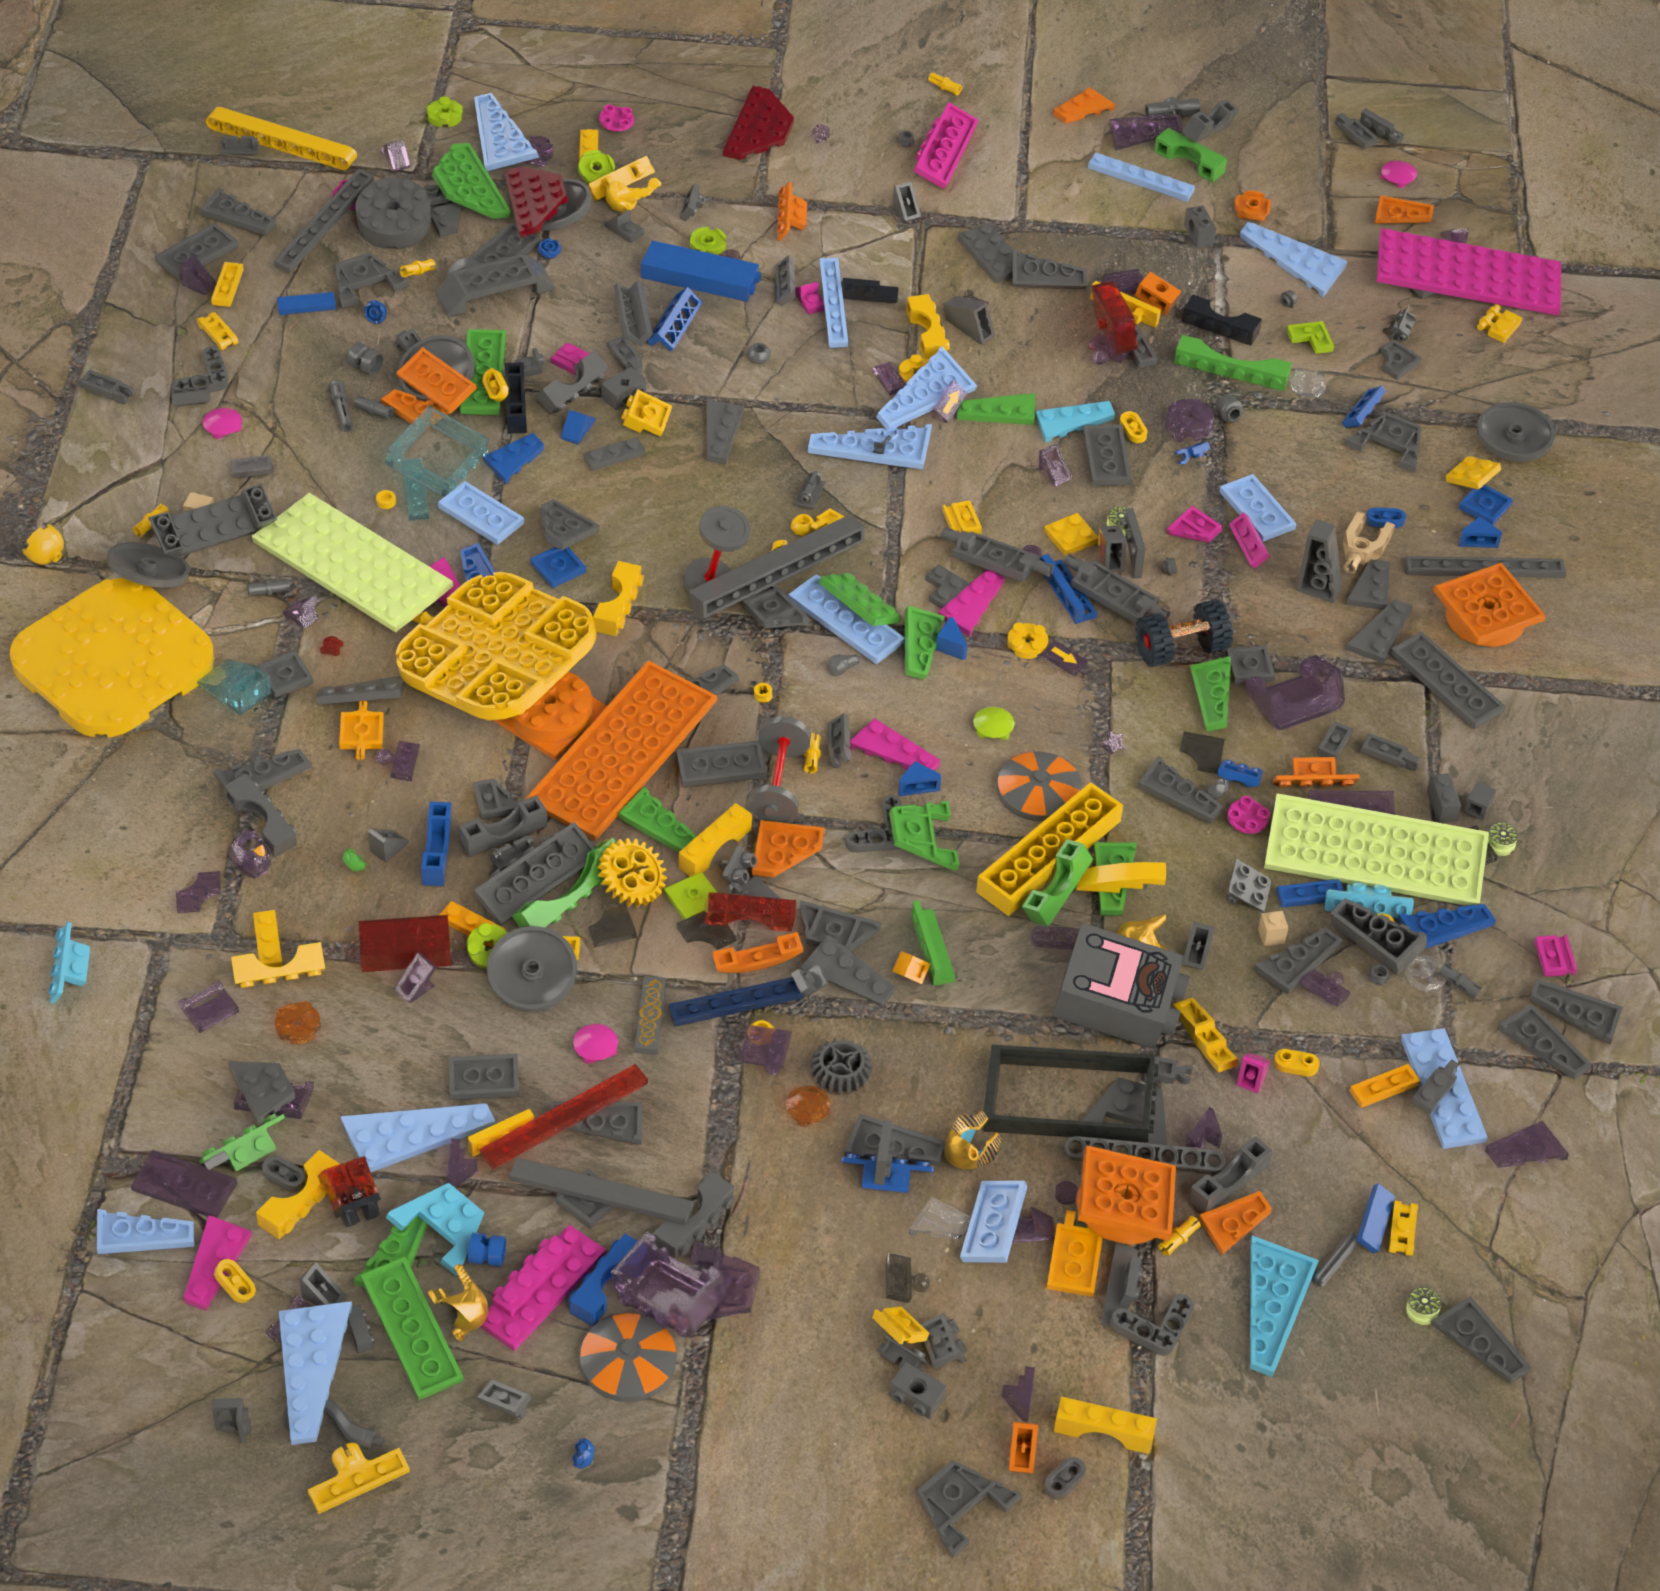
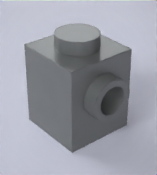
M1477 782L1467 798L1464 812L1484 820L1493 804L1496 790Z

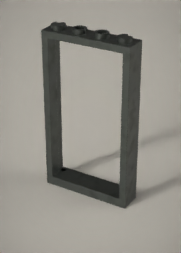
M992 1044L983 1110L988 1120L983 1125V1132L1057 1137L1079 1136L1149 1143V1133L1154 1134V1120H1151V1115L1156 1113V1101H1152V1097L1157 1096L1158 1083L1154 1082V1078L1159 1077V1064H1155V1055ZM1001 1064L1147 1073L1143 1125L995 1115Z

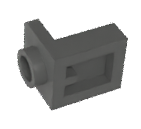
M414 329L404 330L396 336L397 340L394 345L396 348L401 346L406 353L409 348L421 341V338Z
M532 348L533 356L514 360V363L524 362V378L542 374V365L545 364V361L537 348Z
M815 965L807 971L797 969L791 973L800 992L812 995L828 985V980L819 965Z

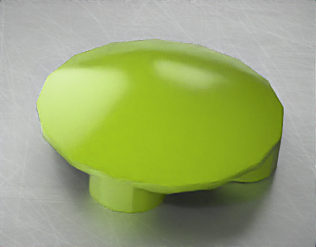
M999 707L983 708L975 714L973 719L974 727L977 730L976 734L980 738L989 737L1006 740L1009 738L1015 725L1013 716L1005 709Z

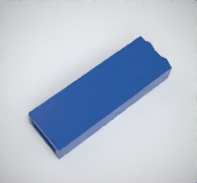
M653 240L641 262V278L683 288L688 287L692 290L748 302L751 295H754L756 283H759L761 279L759 264Z

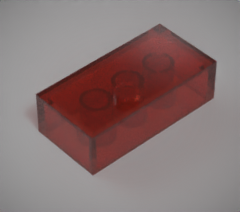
M1114 280L1092 285L1098 328L1103 330L1115 354L1137 350L1135 319Z
M448 915L359 921L362 972L451 966Z

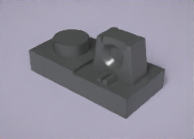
M695 183L685 195L680 218L684 221L690 216L693 217L698 207L702 208L705 204L706 197L699 192L700 186Z
M491 1380L477 1397L480 1404L519 1417L520 1419H523L527 1414L526 1405L531 1400L528 1393L495 1380Z

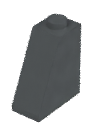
M954 296L943 303L947 321L979 344H984L995 336L987 302Z

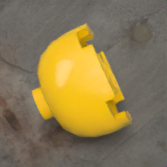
M47 524L46 529L43 530L40 527L32 533L26 541L29 544L27 549H23V554L29 560L39 565H46L52 562L55 563L62 557L64 541L60 532L54 526Z

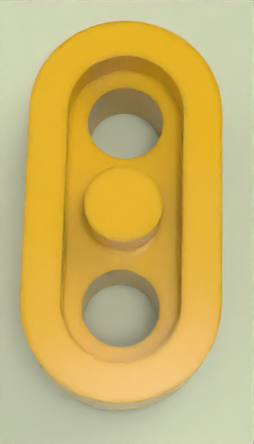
M493 368L488 369L483 375V385L491 399L501 402L508 395V386L499 371Z
M1131 411L1122 413L1120 425H1122L1128 439L1134 443L1144 442L1147 439L1148 431L1138 414Z
M1289 1049L1277 1051L1274 1058V1066L1277 1070L1307 1077L1314 1076L1318 1072L1320 1065L1319 1059L1315 1055Z
M224 1259L219 1262L214 1270L216 1280L234 1301L238 1303L249 1302L256 1292L254 1283L235 1261ZM223 1271L227 1272L229 1277L225 1276ZM238 1290H242L244 1295L240 1294Z

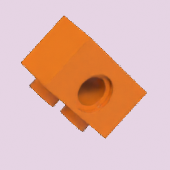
M1150 271L1139 284L1134 296L1160 309V313L1166 316L1176 304L1181 291Z

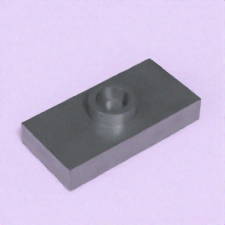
M271 455L231 460L233 478L273 474Z

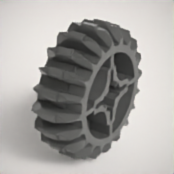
M834 1037L832 1043L826 1040L824 1046L819 1045L817 1051H814L811 1060L812 1075L815 1077L816 1083H821L822 1089L829 1087L830 1093L837 1090L839 1095L842 1091H846L849 1095L851 1089L857 1092L859 1086L864 1087L866 1081H869L872 1071L871 1055H868L867 1048H862L861 1043L854 1044L853 1039L847 1042L843 1037L841 1041H837ZM828 1060H831V1062H829V1065H824ZM858 1065L859 1068L855 1072H853L852 1070H854V1067Z

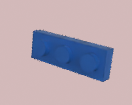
M1382 385L1368 389L1342 421L1345 428L1358 427L1364 422L1363 419L1373 411L1372 408L1381 401V397L1386 392Z

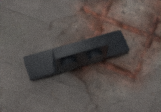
M843 278L841 282L843 299L897 303L898 287L882 286L880 281Z

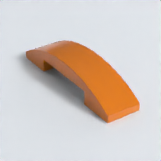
M795 932L778 936L775 943L736 952L734 947L713 951L712 956L716 970L723 973L750 972L769 968L790 960L803 952L799 934Z

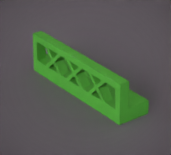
M913 901L911 918L925 961L930 963L928 971L933 986L955 982V974L933 908L922 910L920 901Z

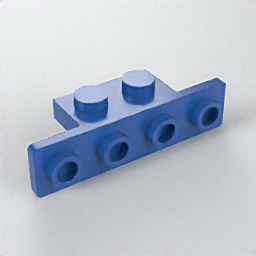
M847 1154V1158L842 1157L841 1163L864 1166L862 1188L908 1193L910 1171L934 1173V1167H930L929 1162L916 1161V1165H909L907 1160L893 1159L890 1177L885 1176L884 1185L875 1184L876 1156H870V1160L860 1159L861 1155Z

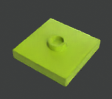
M702 872L664 888V894L685 923L724 906L723 899Z

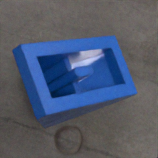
M569 410L561 439L579 445L596 421V418Z
M1479 516L1462 530L1459 547L1498 548L1502 531Z
M949 617L937 636L936 650L965 660L968 645L954 617Z
M915 761L899 779L898 796L940 791L941 774Z

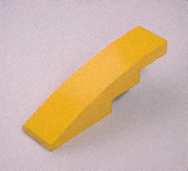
M1118 863L1087 868L1077 883L1076 890L1120 893V888L1142 889L1143 884L1165 885L1166 863Z
M1193 997L1173 1004L1174 1009L1180 1010L1179 1019L1190 1037L1218 1073L1238 1066V1058L1226 1047V1039L1215 1028V1020Z

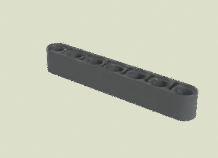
M1079 1136L1069 1138L1064 1147L1066 1157L1077 1161H1083L1086 1145L1091 1147L1100 1145L1103 1149L1115 1152L1116 1148L1122 1147L1127 1151V1155L1139 1157L1138 1151L1144 1149L1150 1154L1149 1160L1162 1163L1167 1162L1162 1160L1161 1153L1170 1152L1173 1156V1161L1167 1164L1176 1165V1170L1201 1173H1216L1223 1167L1225 1162L1223 1154L1213 1149ZM1071 1143H1078L1081 1147V1152L1078 1154L1070 1152L1069 1145ZM1186 1154L1194 1155L1196 1164H1187L1184 1156ZM1214 1156L1218 1158L1219 1166L1211 1167L1207 1162L1208 1157Z

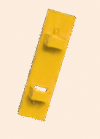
M645 156L587 184L595 202L606 197V190L611 182L618 181L628 186L653 174L655 171L648 157Z
M1098 281L1092 284L1090 299L1100 303L1099 308L1106 310L1110 307L1132 317L1131 322L1137 325L1143 322L1155 328L1159 324L1160 309Z

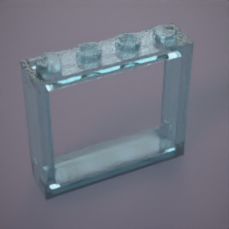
M429 405L387 450L385 464L445 497L458 486L461 480H465L469 470L477 466L479 459L487 455L489 451L487 449L489 438ZM429 426L473 449L471 454L447 480L403 456Z

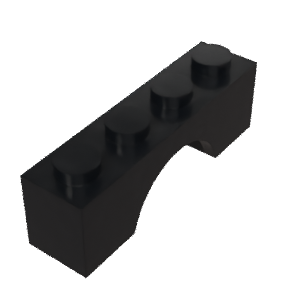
M1192 294L1185 305L1182 322L1249 346L1253 344L1260 333L1262 318L1247 313L1235 317L1222 316L1211 308L1210 300Z
M524 362L504 363L505 382L508 386V395L506 397L507 434L527 433Z

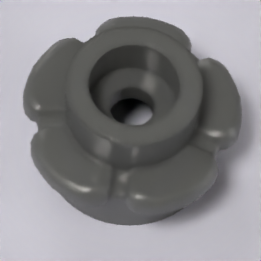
M901 131L897 142L903 147H909L915 142L913 133Z
M1292 290L1281 293L1280 300L1285 307L1293 308L1298 298Z
M1166 557L1167 561H1163L1164 572L1169 573V576H1171V574L1177 573L1175 558Z
M1376 964L1369 970V979L1375 984L1383 985L1390 979L1389 969L1385 965Z

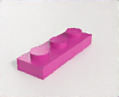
M1243 512L1229 524L1250 566L1257 568L1270 557L1246 513Z

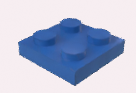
M1484 484L1480 489L1473 488L1460 502L1458 509L1475 518L1480 516L1494 525L1511 507L1513 499Z
M554 547L530 558V564L551 588H555L586 573V566L569 547L564 550Z

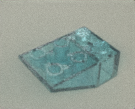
M231 659L226 660L197 681L201 687L240 716L272 693L270 676L255 665Z

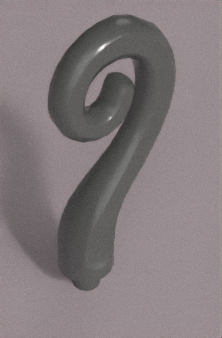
M330 1399L326 1400L324 1412L334 1420L343 1436L350 1443H356L360 1448L372 1450L373 1446H383L384 1437L376 1436L375 1430L355 1425L336 1403ZM287 1406L284 1411L283 1421L285 1427L290 1432Z

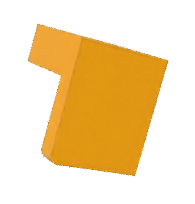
M901 951L893 972L922 984L930 963Z

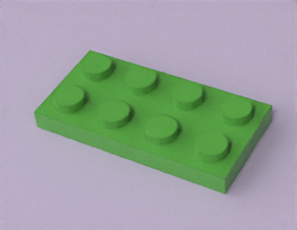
M844 573L821 576L819 584L870 625L879 626L900 622L902 616L896 612V609L884 603L882 598L869 591L866 585L855 580L852 574Z

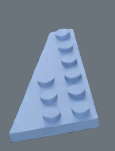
M492 93L474 97L486 171L539 158L537 151L532 148L530 142L526 140L521 130L509 118L507 112L502 109Z
M1247 222L1240 231L1239 237L1252 247L1264 251L1266 257L1275 259L1277 265L1295 278L1304 280L1306 286L1310 289L1315 288L1318 290V294L1322 297L1325 296L1346 268L1347 261L1254 223Z
M941 346L938 352L929 359L928 363L924 367L922 366L907 382L906 386L900 389L897 395L878 412L876 418L889 431L947 404L950 400L948 395L959 390L958 398L975 391L977 385Z
M926 424L923 428H915L914 425L908 426V429L898 430L894 428L889 431L886 428L865 429L863 433H855L853 430L847 431V434L839 435L835 432L811 434L808 453L923 470L932 424Z
M487 1104L340 1117L344 1130L366 1174L468 1137L496 1124Z
M352 1301L279 1311L291 1445L317 1441L326 1400H328L331 1381H333L341 1351L343 1336L347 1329L348 1317L352 1310Z

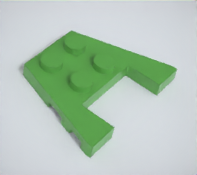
M941 801L940 804L936 805L932 802L926 803L925 806L916 807L914 804L891 808L889 815L894 846L957 871L960 866L957 851L936 847L932 819L949 820L951 813L948 801Z

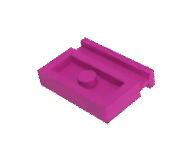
M567 342L556 352L555 356L550 358L552 364L576 376L574 366L590 353Z
M1557 935L1536 936L1534 943L1544 977L1563 976L1566 973L1576 974L1577 967L1567 935H1563V937H1558Z

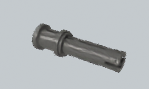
M335 380L328 384V391L331 393V403L336 407L341 430L349 432L353 429V424L347 406L348 395L344 392L345 384L340 380Z

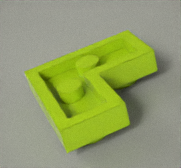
M1323 321L1287 325L1286 332L1291 343L1310 341L1315 354L1333 352L1334 344Z

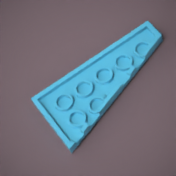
M1255 1236L1251 1237L1250 1369L1273 1377L1319 1260Z

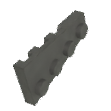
M1394 599L1347 643L1346 650L1384 664L1391 648L1394 646L1407 622L1413 606Z
M1532 1004L1498 1024V1030L1574 1080L1591 1070L1592 1064Z
M859 1114L845 1148L844 1156H847V1154L861 1155V1158L870 1159V1156L877 1157L883 1121ZM894 1124L892 1125V1131H896L892 1161L893 1159H903L910 1163L922 1161L929 1162L931 1165L940 1164L944 1153L945 1141Z
M1471 1296L1432 1320L1434 1327L1509 1383H1513L1530 1372V1365Z

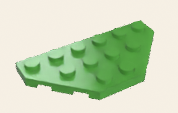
M470 143L453 144L449 152L440 160L439 165L433 169L432 173L445 198L492 219L510 218L511 210Z

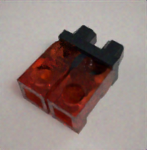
M365 1156L324 1169L318 1175L320 1183L324 1184L335 1217H341L346 1228L360 1222L356 1211L362 1210L366 1220L380 1215L377 1202L381 1198L379 1193H377Z

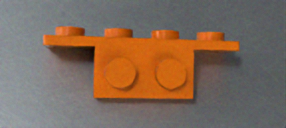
M791 182L782 186L778 192L779 213L777 216L778 226L776 232L777 240L779 241L790 231V225L801 231L806 227L807 202L792 194Z
M1335 757L1293 758V775L1276 776L1273 779V784H1279V787L1282 788L1291 787L1292 784H1300V787H1311L1312 784L1330 787L1333 784H1341V786L1348 787L1353 786L1360 779L1359 774L1336 775Z

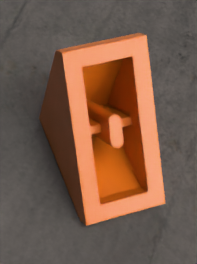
M1013 1422L1009 1471L1034 1472L1038 1424Z

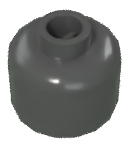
M1233 395L1222 396L1218 399L1215 406L1216 413L1227 423H1233L1240 419L1244 410L1241 402Z

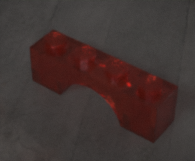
M709 892L705 902L704 924L726 926L736 920L750 919L766 924L769 930L791 932L796 920V900Z

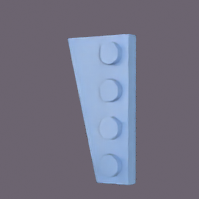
M97 1209L98 1254L194 1247L193 1221L170 1218L158 1220L151 1219V1216L147 1215L135 1217L128 1216L124 1212L112 1214L106 1213V1210Z

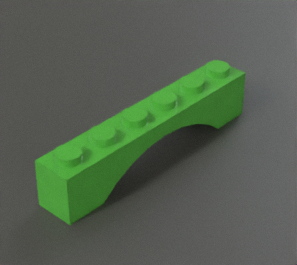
M1182 335L1174 361L1175 364L1285 391L1292 367L1291 362L1275 358L1260 361L1234 359L1214 351L1201 339Z
M614 838L603 840L588 852L581 876L567 893L555 900H536L526 903L514 913L512 917L520 928L526 926L546 928L550 923L554 924L562 918L561 914L565 910L570 911L576 907L577 900L589 896L593 892L592 888L595 885H601L604 878L598 877V874L603 871L598 868L601 863L599 859L612 843H616Z

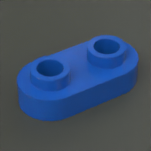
M1371 508L1367 511L1366 522L1373 527H1384L1387 522L1395 524V528H1399L1405 524L1406 520L1405 512L1397 508Z

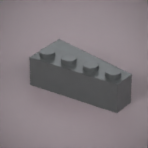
M1316 519L1308 533L1296 591L1335 603L1342 589L1335 525Z
M1346 898L1330 912L1331 925L1397 976L1427 947V934L1413 931L1407 925L1395 923L1389 920V917L1382 914L1381 916L1371 912L1370 909Z

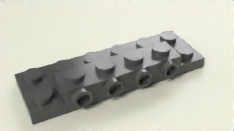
M575 822L552 837L550 835L546 836L540 841L541 845L536 848L532 846L523 853L524 856L519 860L517 857L512 859L506 865L507 868L503 871L500 869L496 870L490 875L491 879L473 891V894L499 926L512 919V915L526 903L541 899L584 869L587 854L594 848V845Z

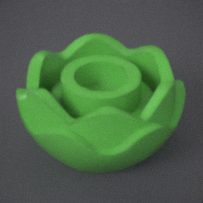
M345 849L342 857L343 862L354 872L363 871L367 865L366 862H363V858L357 855L354 849Z

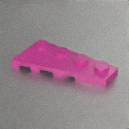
M987 569L939 610L938 614L945 616V622H947L949 617H954L960 631L970 637L973 628L979 623L980 617L986 612L989 603L995 598L1004 584V577Z
M875 718L850 740L851 749L855 750L858 748L864 750V754L869 756L877 755L884 758L885 762L902 765V768L906 770L915 761L932 770L940 766V759Z
M208 1216L183 1297L184 1303L205 1311L207 1310L221 1287L214 1276L216 1266L224 1259L237 1261L252 1237L250 1230L213 1216ZM223 1271V1274L228 1276V1273Z

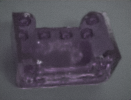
M646 1232L611 1272L614 1286L619 1295L618 1299L624 1306H631L645 1317L649 1316L655 1319L661 1326H668L675 1330L679 1336L692 1337L727 1296L722 1272L714 1267H711L709 1270L703 1269L702 1272L689 1267L669 1256L667 1248H658L654 1243L656 1236Z

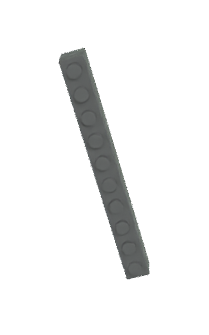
M851 515L843 517L689 590V607L705 619L863 543L864 525Z

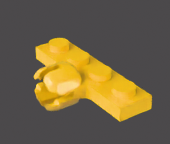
M356 1443L346 1444L348 1449L345 1452L342 1446L332 1453V1462L338 1475L308 1489V1495L317 1513H323L409 1473L410 1468L400 1448L373 1460L365 1459L359 1445Z

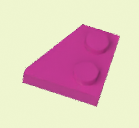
M1194 506L1186 510L1167 528V534L1208 543L1222 531V525Z

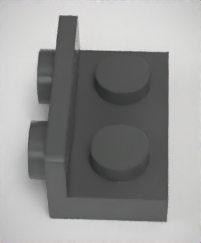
M942 1313L920 1324L929 1332L927 1341H924L932 1365L936 1369L956 1359H959L962 1363L967 1361L964 1355L967 1350L963 1341L957 1336L959 1328L953 1318L949 1319Z
M212 1399V1412L216 1430L225 1433L238 1430L240 1442L246 1443V1434H251V1419H249L248 1407H244L243 1399Z

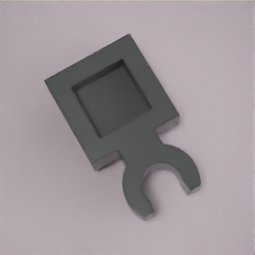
M1156 1056L1155 1064H1159V1077L1154 1078V1080L1173 1084L1174 1079H1178L1183 1084H1190L1191 1076L1184 1074L1191 1075L1193 1067L1189 1065L1179 1067L1177 1066V1060Z

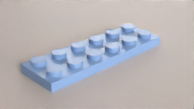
M817 574L788 594V597L802 611L876 665L905 643V638L888 625H870L820 585L819 580L821 577Z
M1445 1028L1402 1034L1401 1042L1409 1063L1420 1079L1419 1089L1440 1066L1445 1068L1451 1059L1458 1063ZM1460 1066L1457 1067L1455 1074L1457 1079L1454 1087L1430 1115L1442 1149L1485 1143L1487 1141V1134Z

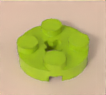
M447 96L440 97L439 100L427 106L428 121L434 126L442 127V125L448 124V127H452L462 121V105L454 100H450Z
M590 150L584 153L578 165L579 175L586 184L615 170L613 159L608 154L605 155L599 150ZM594 165L601 167L599 171L593 169Z
M700 227L691 234L690 248L719 255L726 251V235L717 228L709 230V227Z
M483 923L475 928L467 940V952L471 961L478 967L487 969L488 958L492 949L485 951V945L483 944L485 942H493V946H495L507 932L500 926Z

